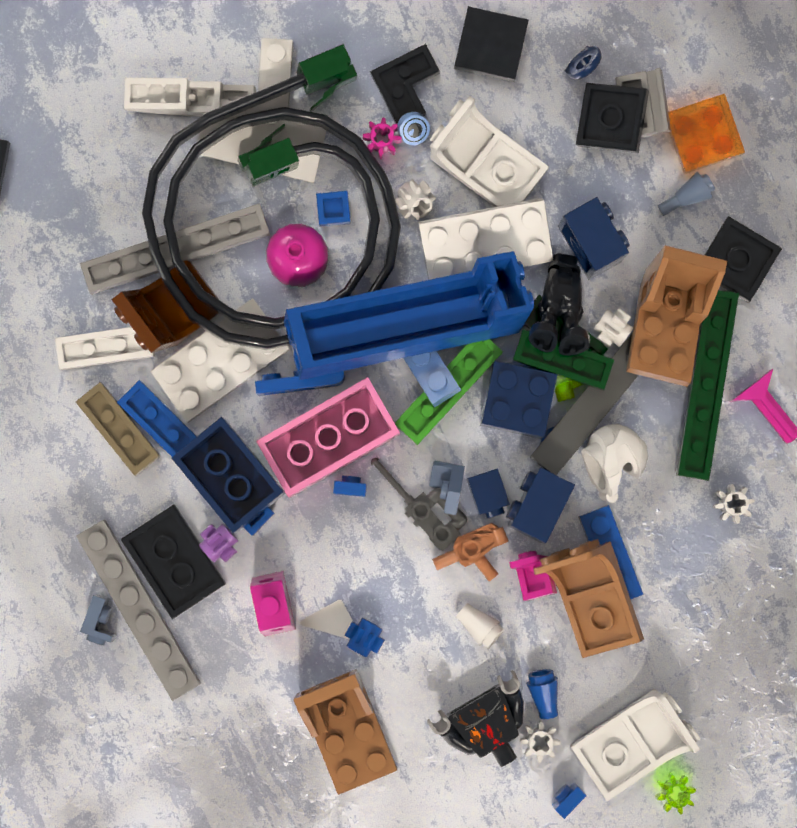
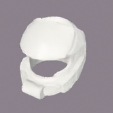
M611 424L599 428L590 436L587 447L581 451L591 483L599 491L600 499L610 503L618 499L617 492L622 477V469L627 474L639 478L645 470L648 460L646 443L632 429L620 424Z

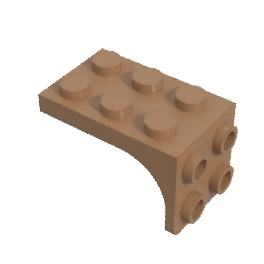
M595 539L583 543L579 547L573 549L566 548L540 559L542 565L533 569L534 574L546 573L555 582L561 594L582 658L644 640L611 541L600 544L599 540Z

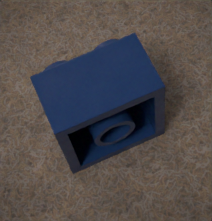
M598 197L563 215L558 225L572 253L577 257L578 263L588 281L621 263L629 254L627 248L630 246L622 230L617 231L611 221L614 219L611 209L606 202L601 203Z
M495 361L491 371L480 426L539 439L544 438L558 374Z
M541 467L535 469L534 472H527L519 488L524 493L520 501L515 500L512 502L505 516L510 519L507 526L540 543H547L575 484Z

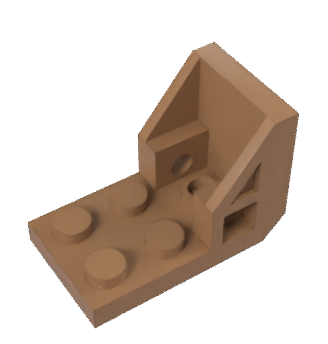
M666 245L661 249L646 268L640 285L626 372L686 387L691 383L699 327L709 315L725 275L726 260Z
M357 669L296 694L293 700L298 713L312 738L315 737L338 795L397 771V766Z

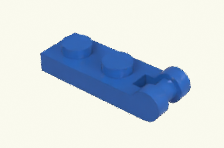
M293 371V377L281 378V373L262 375L261 381H255V387L258 396L337 387L343 384L345 374L341 371L299 380L297 371Z

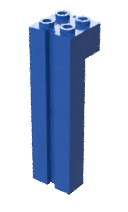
M511 251L477 258L472 271L286 309L284 325L289 343L292 345L293 358L299 380L519 333L534 308V299L531 291L526 290V287L522 286L521 280L525 278L523 264L521 261H517L515 252Z

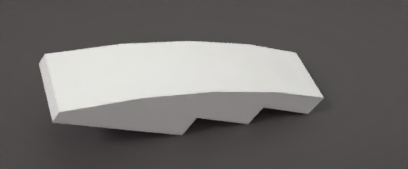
M125 78L124 109L156 114L202 117L204 112L208 113L220 108V98L234 102L256 93V87L254 85H223L221 81H189L187 78ZM208 95L214 97L213 106H206Z

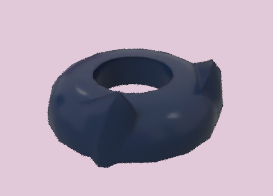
M586 46L584 50L579 52L570 61L564 70L566 74L574 80L582 79L591 74L602 59L600 49L597 46Z

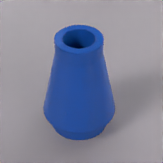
M542 669L529 673V681L526 684L537 707L540 719L557 717L558 677L554 676L551 669Z

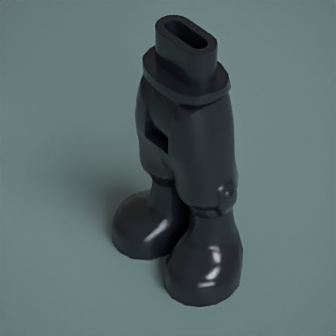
M561 253L554 254L553 262L548 266V275L544 285L542 300L538 304L541 321L532 325L529 331V342L540 351L549 353L555 349L558 340L556 328L558 317L562 319L559 354L563 356L577 355L589 348L590 336L588 331L578 326L584 311L582 308L581 269L577 265L578 259L576 256Z

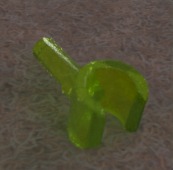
M567 381L555 387L557 401L574 399L573 388L584 384Z

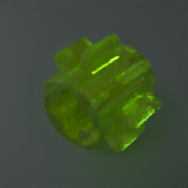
M670 772L668 775L669 780L665 783L657 781L661 787V793L656 794L655 798L660 801L666 800L663 806L666 812L674 807L681 815L683 814L682 807L687 804L689 806L695 805L690 800V794L695 793L696 788L685 786L688 782L687 776L683 775L680 780H677ZM675 786L683 791L678 794L677 800L669 796V794L673 793V787Z

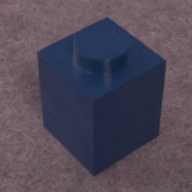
M498 468L466 479L478 515L485 513L486 518L489 519L505 513L503 507L510 505Z

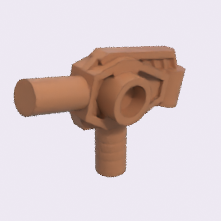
M490 523L457 537L453 546L454 550L432 560L437 571L458 561L464 567L474 563L490 582L498 575V572L484 555L492 548L509 542L503 527L499 528L494 523Z

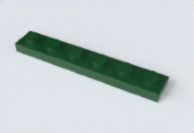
M718 290L709 315L700 324L676 476L705 481L710 479L739 293Z

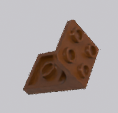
M184 260L183 262L203 290L218 299L192 262ZM175 267L170 270L174 282L197 313L208 320L213 319L219 314L195 297ZM161 277L144 288L122 291L111 299L116 305L114 308L116 315L123 323L130 324L136 332L134 334L136 342L145 351L149 350L150 353L177 346L201 328L186 317L165 287Z

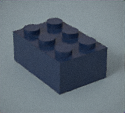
M220 417L171 458L233 534L241 531L285 494V491L223 417Z

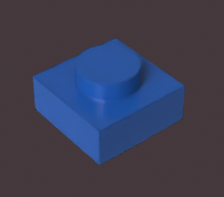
M348 191L316 193L319 227L351 224Z
M342 475V481H334L333 494L366 497L367 484L360 483L361 477Z
M575 782L570 787L565 784L554 795L553 798L556 801L552 806L565 819L587 795Z

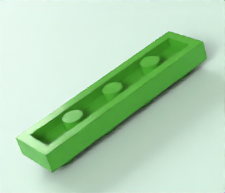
M490 339L467 344L447 366L461 391L435 408L426 393L423 392L395 422V425L418 445L497 360L503 351Z

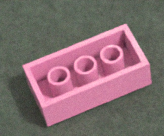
M367 377L256 442L286 495L291 498L399 436L400 432Z

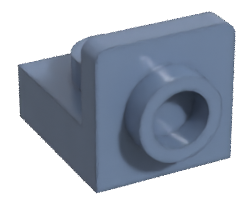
M434 461L429 486L441 488L440 499L446 500L444 513L456 515L465 466Z
M96 594L92 597L80 632L87 634L86 640L104 646L106 641L113 642L117 634L99 628L100 624L105 625L107 623L112 607L107 606L109 597Z

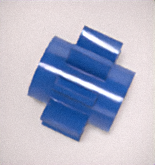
M361 618L359 624L352 621L344 635L350 638L346 646L364 657H368L371 651L377 654L385 639L379 637L383 629L364 618Z

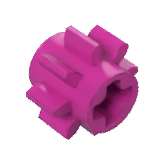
M384 117L381 123L377 125L370 121L369 128L371 133L363 134V140L371 141V144L368 145L371 152L373 150L378 152L379 159H382L384 153L387 152L395 155L394 143H402V137L394 136L398 128L397 123L390 127L386 124ZM377 134L381 136L388 134V142L385 144L381 140L377 143Z

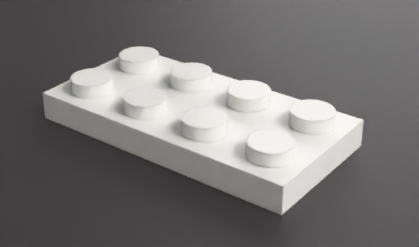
M543 198L418 222L428 280L472 271L477 258L511 251L515 252L517 261H521L523 267L553 261Z
M253 298L236 310L238 312L266 316ZM226 317L216 324L227 332L264 339L280 336L276 329L236 323ZM206 331L150 372L184 420L189 423L290 351L288 346L263 350L224 343Z

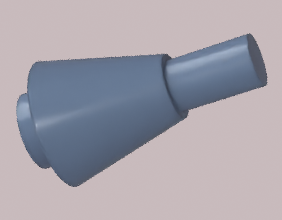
M697 171L673 197L657 206L662 215L665 216L680 206L685 207L712 199L711 192L715 190V187L707 174L701 176Z

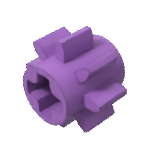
M223 523L218 528L210 524L200 533L204 541L199 544V547L214 563L219 558L227 562L237 553L233 546L238 542V539Z

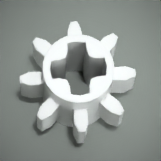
M412 179L399 187L398 198L395 199V203L399 207L400 213L406 219L412 214L419 220V218L425 217L431 212L432 202L436 200V197L430 192L431 188L424 180L418 185Z
M620 308L615 314L607 309L594 327L600 333L597 339L607 348L612 343L620 347L633 330V327L627 323L631 316Z
M729 484L727 487L728 493L716 492L720 500L719 504L713 505V508L721 510V521L732 516L734 524L740 523L739 515L751 517L752 514L747 509L749 504L754 503L755 500L747 499L745 496L748 488L743 487L738 492H735L734 485ZM732 496L734 500H739L740 506L735 507V510L727 506V502L732 501Z
M541 720L538 722V728L532 729L526 725L525 727L529 734L527 738H520L521 743L529 745V748L524 753L526 757L535 753L539 763L542 762L544 755L549 754L550 757L554 758L553 745L558 746L561 744L560 740L551 737L556 731L555 727L552 726L545 730ZM536 735H539L541 738L547 735L545 738L547 745L544 748L539 745L535 748L533 747L536 744L533 739Z

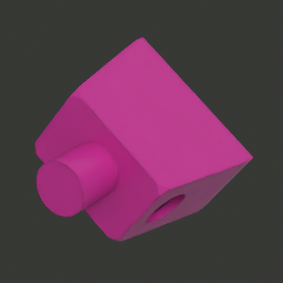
M284 571L252 577L250 590L260 633L266 637L296 630Z

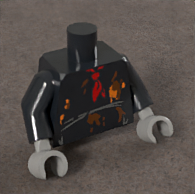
M511 671V680L502 681L499 675L497 677L499 684L447 713V716L442 710H439L438 713L441 716V720L437 723H432L428 719L427 723L435 734L440 735L450 746L467 755L477 754L482 758L492 752L500 767L511 763L517 756L509 742L519 736L517 729L523 724L524 701L519 689L520 682L515 671Z

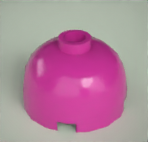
M289 224L278 229L270 238L266 249V262L272 275L282 284L306 287L315 283L325 273L328 263V247L323 236L314 228L304 224Z

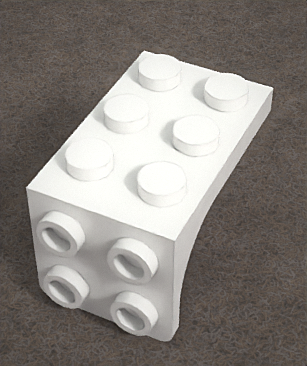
M469 96L465 102L460 99L449 114L451 118L446 127L440 125L430 139L432 141L430 145L431 160L494 207L525 201L549 166L491 124L476 108L474 98Z
M653 689L571 744L570 747L605 800L609 801L668 760L688 751L693 753L699 751L700 748L696 742L700 740V737L690 723H687L684 719L680 720L678 714L682 711L674 698L666 692L662 694Z

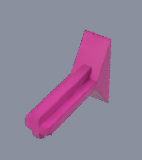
M771 369L730 402L752 401L782 440L788 444L797 438V427L767 390L773 369Z

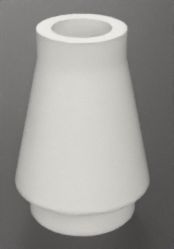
M468 603L456 616L478 645L481 646L483 644L487 649L496 642L504 631L499 625L500 621L475 609Z

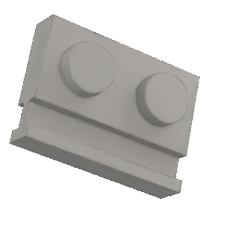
M660 68L615 78L616 86L646 88L649 90L641 138L657 135V133L671 132L663 72Z

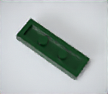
M522 330L512 361L545 372L558 374L557 376L596 389L605 390L615 359L588 350L577 355L563 356L558 351L559 341H557V345L552 352L546 353L538 350L529 342V331Z

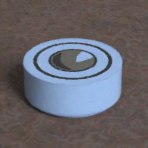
M418 112L404 114L397 124L399 136L409 145L423 143L430 133L429 122Z

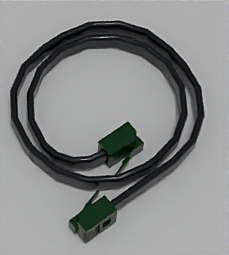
M344 44L299 62L296 72L297 76L206 113L171 137L149 171L142 217L152 259L165 287L186 317L224 343L263 350L290 345L287 335L264 339L230 333L197 313L174 282L161 254L152 217L158 179L179 146L212 124L301 87L304 88L306 95H309L335 84L323 94V98L314 104L309 111L280 107L242 115L226 122L192 146L171 178L163 224L172 264L199 301L232 322L269 329L285 327V316L271 318L238 312L204 291L181 259L173 224L180 185L202 153L236 131L280 120L322 127L354 148L377 182L382 194L390 229L384 267L368 292L380 290L394 269L401 225L392 186L385 171L361 137L327 115L312 112L329 99L337 89L356 81L357 73L353 64L350 65L351 59ZM284 123L262 140L258 147L239 155L237 161L242 172L246 171L252 187L297 169L300 161L298 157L313 154L333 158L351 170L361 185L369 219L364 255L345 288L326 301L351 296L374 258L380 216L371 178L357 158L335 145L310 142L293 146L290 138L269 145L272 142V138L285 128Z

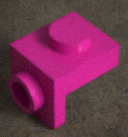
M537 551L521 553L518 555L519 560L509 562L510 568L517 570L524 601L557 594L555 582L548 574H534L533 569L542 565L540 559L547 557L537 555Z

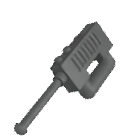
M373 458L371 465H374L405 499L404 502L408 506L405 508L406 512L404 514L408 518L411 516L415 520L413 524L416 527L420 526L429 536L431 542L439 550L444 551L461 535L459 530L467 523L466 515L457 508L456 515L448 514L452 520L444 525L431 510L436 503L444 510L446 500L440 499L441 488H434L427 495L422 492L414 499L412 495L409 496L378 461L379 459Z

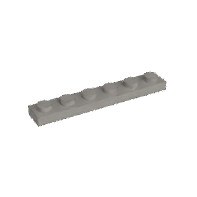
M260 203L175 231L181 259L191 262L270 235ZM166 235L157 237L161 254L168 269L174 268ZM148 241L80 263L91 295L159 273L152 259Z
M102 520L76 536L171 700L177 699L200 685V680L107 521Z

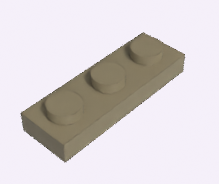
M99 382L76 401L77 405L134 476L140 474L161 457L103 383Z

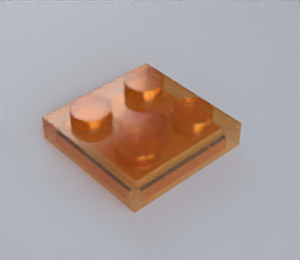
M725 93L668 112L671 127L669 134L683 174L741 156L745 153Z

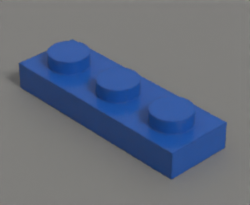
M607 505L578 516L588 542L598 539L600 544L611 541L630 599L644 595L610 506Z

